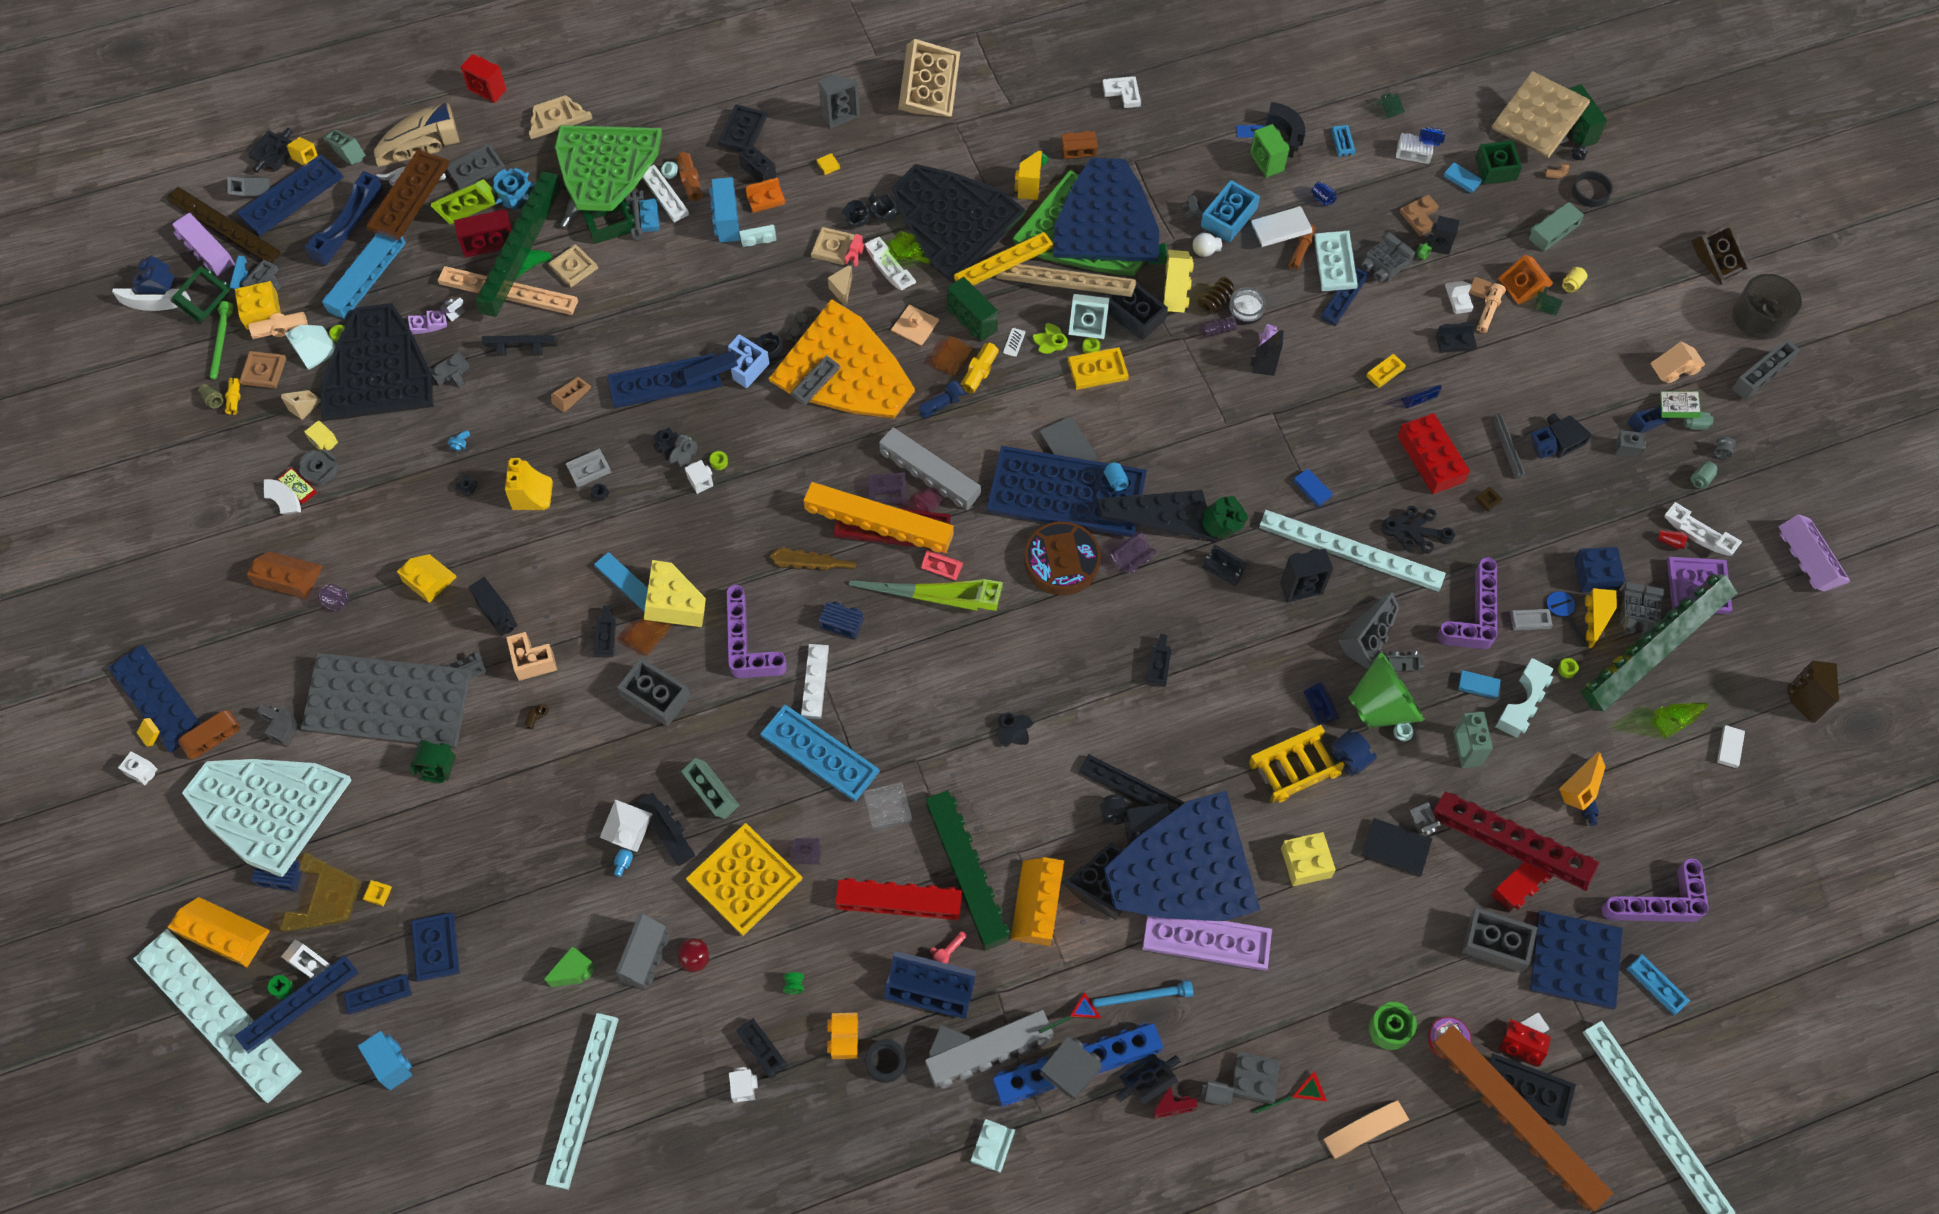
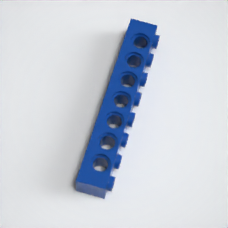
M1148 1023L1140 1024L1136 1027V1030L1130 1032L1128 1029L1116 1033L1117 1036L1112 1038L1108 1036L1096 1040L1097 1043L1092 1045L1088 1043L1083 1044V1049L1088 1053L1100 1052L1103 1055V1059L1100 1061L1102 1067L1097 1074L1150 1057L1153 1054L1161 1053L1164 1048L1154 1023L1150 1025ZM1138 1038L1143 1042V1045L1136 1047L1132 1044V1040ZM1112 1046H1121L1123 1052L1120 1054L1114 1053ZM1048 1057L1040 1058L1036 1061V1064L1030 1066L1028 1063L1016 1067L1015 1071L1009 1073L1008 1070L996 1074V1077L993 1078V1085L1001 1107L1056 1089L1044 1077L1041 1081H1034L1031 1077L1033 1073L1041 1072V1069L1049 1060ZM1014 1079H1019L1023 1085L1020 1088H1014L1011 1082Z

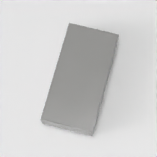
M1549 609L1513 610L1510 612L1513 631L1551 629L1553 627Z

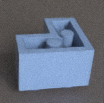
M740 334L728 346L729 351L734 350L738 366L731 369L732 378L737 383L748 388L769 365L768 352Z

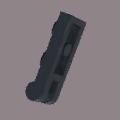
M754 1018L736 1030L739 1037L770 1079L775 1077V1073L780 1069L784 1070L788 1067L784 1058ZM774 1057L777 1062L770 1066L767 1061Z

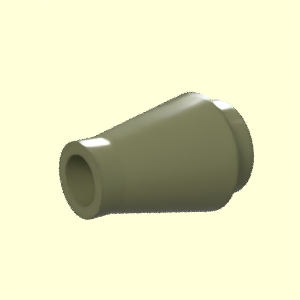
M207 384L200 386L199 392L208 407L218 408L223 404L221 393L212 389Z

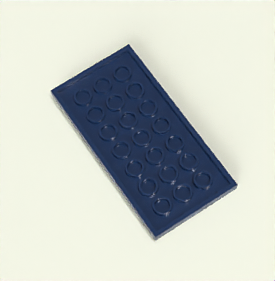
M1001 446L987 505V513L1044 523L1071 522L1087 530L1134 538L1136 531L1134 524L1100 519L1096 501L1100 498L1142 495L1147 470L1122 466L1128 477L1129 484L1125 489L1115 491L1104 474V470L1109 463Z

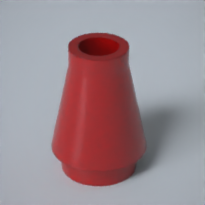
M1661 530L1658 541H1662L1677 550L1679 548L1684 550L1688 535L1684 534V532Z

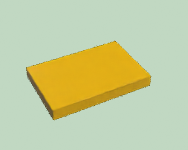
M1120 347L1070 356L1067 359L1076 390L1129 379Z

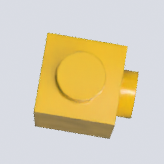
M301 137L287 145L292 160L302 165H306L318 156L314 143Z

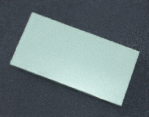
M1349 231L1314 234L1321 291L1357 289L1358 284Z

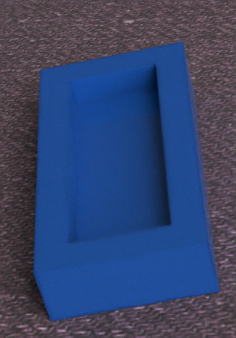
M1309 469L1303 471L1293 480L1317 507L1332 498L1333 493Z

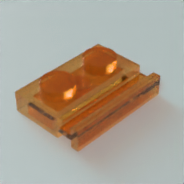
M950 336L932 360V366L955 376L972 352V346H967L966 343Z
M643 616L624 640L648 656L670 630L671 625L665 622L644 620Z

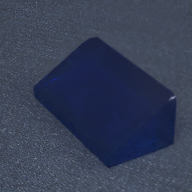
M1434 385L1402 397L1401 401L1406 409L1438 397L1442 386Z
M1319 682L1303 691L1319 725L1340 719L1324 684Z

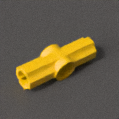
M990 342L985 343L978 356L971 360L968 372L960 384L965 392L969 394L975 393L982 379L988 376L991 364L999 353V349Z

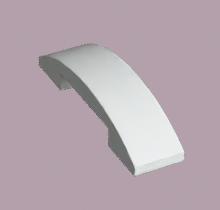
M880 237L864 244L876 266L893 286L903 290L916 283V280L908 270H903L889 253L888 246Z
M113 289L112 292L120 303L128 307L145 311H161L177 308L171 302V299L179 289H170L165 295H135L131 289ZM185 291L182 295L190 301L191 299Z
M1676 502L1664 516L1678 531L1688 535L1689 539L1714 552L1732 556L1742 543L1741 540L1725 532L1722 535L1690 516L1691 511Z

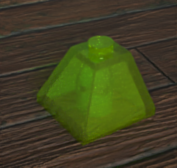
M900 231L887 245L891 251V256L895 259L930 265L931 261L925 258L924 250L920 248L921 245L916 242V237L913 234Z
M1702 702L1671 704L1666 708L1662 706L1654 712L1655 716L1650 722L1666 740L1695 722L1709 704Z

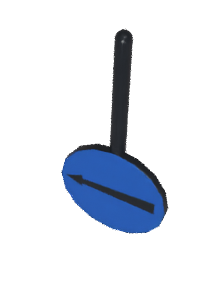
M1559 591L1550 594L1546 602L1547 608L1556 616L1566 617L1583 646H1587L1586 641L1570 617L1575 610L1574 599L1565 592Z

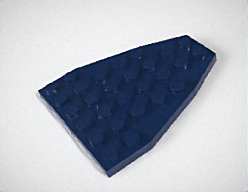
M1090 158L1074 182L1055 223L1053 258L1159 261V228L1143 188L1126 159Z
M1227 790L1186 801L1135 837L1103 868L1113 906L1117 910L1156 918L1226 921L1260 911Z

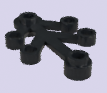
M1408 506L1405 513L1396 519L1392 517L1386 518L1381 525L1383 532L1389 536L1394 535L1406 551L1413 550L1415 541L1421 547L1423 553L1430 554L1433 551L1434 544L1426 541L1421 535L1438 537L1443 544L1452 543L1455 537L1453 529L1448 527L1442 530L1421 527L1428 521L1435 519L1436 511L1431 508L1427 509L1422 517L1406 525L1402 523L1409 518H1415L1418 512L1415 506ZM1402 532L1408 533L1413 539L1406 538Z

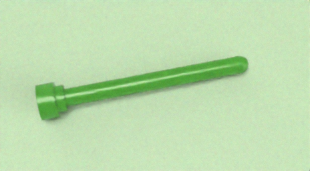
M226 301L219 302L218 312L221 316L210 378L213 380L218 377L227 320L233 313L234 308L232 303Z

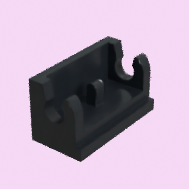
M1214 544L1210 555L1206 556L1202 568L1236 586L1245 573L1247 562Z

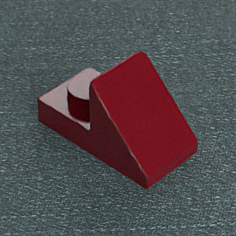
M1169 1087L1155 1109L1153 1119L1196 1111L1198 1107L1196 1098L1190 1099L1189 1096L1178 1098L1177 1102H1175L1172 1088Z

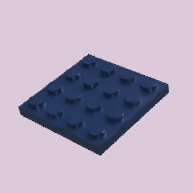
M1539 910L1537 913L1536 927L1538 928L1534 943L1530 992L1614 1010L1617 1004L1623 928Z

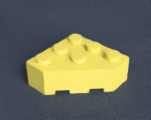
M1167 251L1166 280L1164 284L1165 298L1163 304L1171 312L1185 313V308L1189 307V297H1186L1187 290L1191 289L1189 272H1193V259L1188 251Z
M652 560L644 620L702 627L706 598L672 563Z

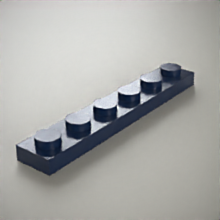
M345 955L234 1035L235 1038L249 1054L359 974L358 970Z

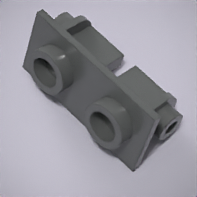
M1388 652V655H1385L1395 671H1402V663H1405V671H1420V669L1424 668V662L1420 661V658L1425 657V655H1419V652H1407V655H1400V652Z

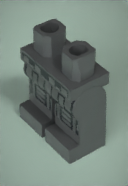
M1389 232L1382 242L1367 253L1361 269L1365 272H1369L1372 269L1375 272V280L1378 282L1386 280L1388 282L1412 262L1415 251L1406 244H1401L1402 241Z
M1626 582L1621 590V618L1619 620V624L1623 625L1624 633L1632 634L1636 631V628H1640L1643 635L1649 632L1656 622L1660 621L1661 598L1663 597L1664 589L1646 586L1644 589V585Z

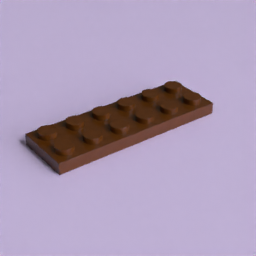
M417 150L367 224V229L399 241L449 166L448 159Z

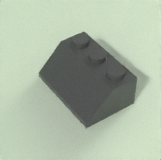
M834 74L818 80L821 115L830 129L860 117L858 82L856 80Z
M642 913L638 915L616 973L622 983L646 990L647 986L653 982L654 968L661 962V951L663 946L668 944L670 934H668L669 932L665 925Z

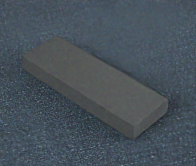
M826 355L791 392V396L805 406L841 369L840 365Z

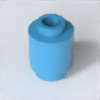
M1114 462L1106 466L1104 474L1111 487L1115 491L1125 489L1129 483L1122 466Z

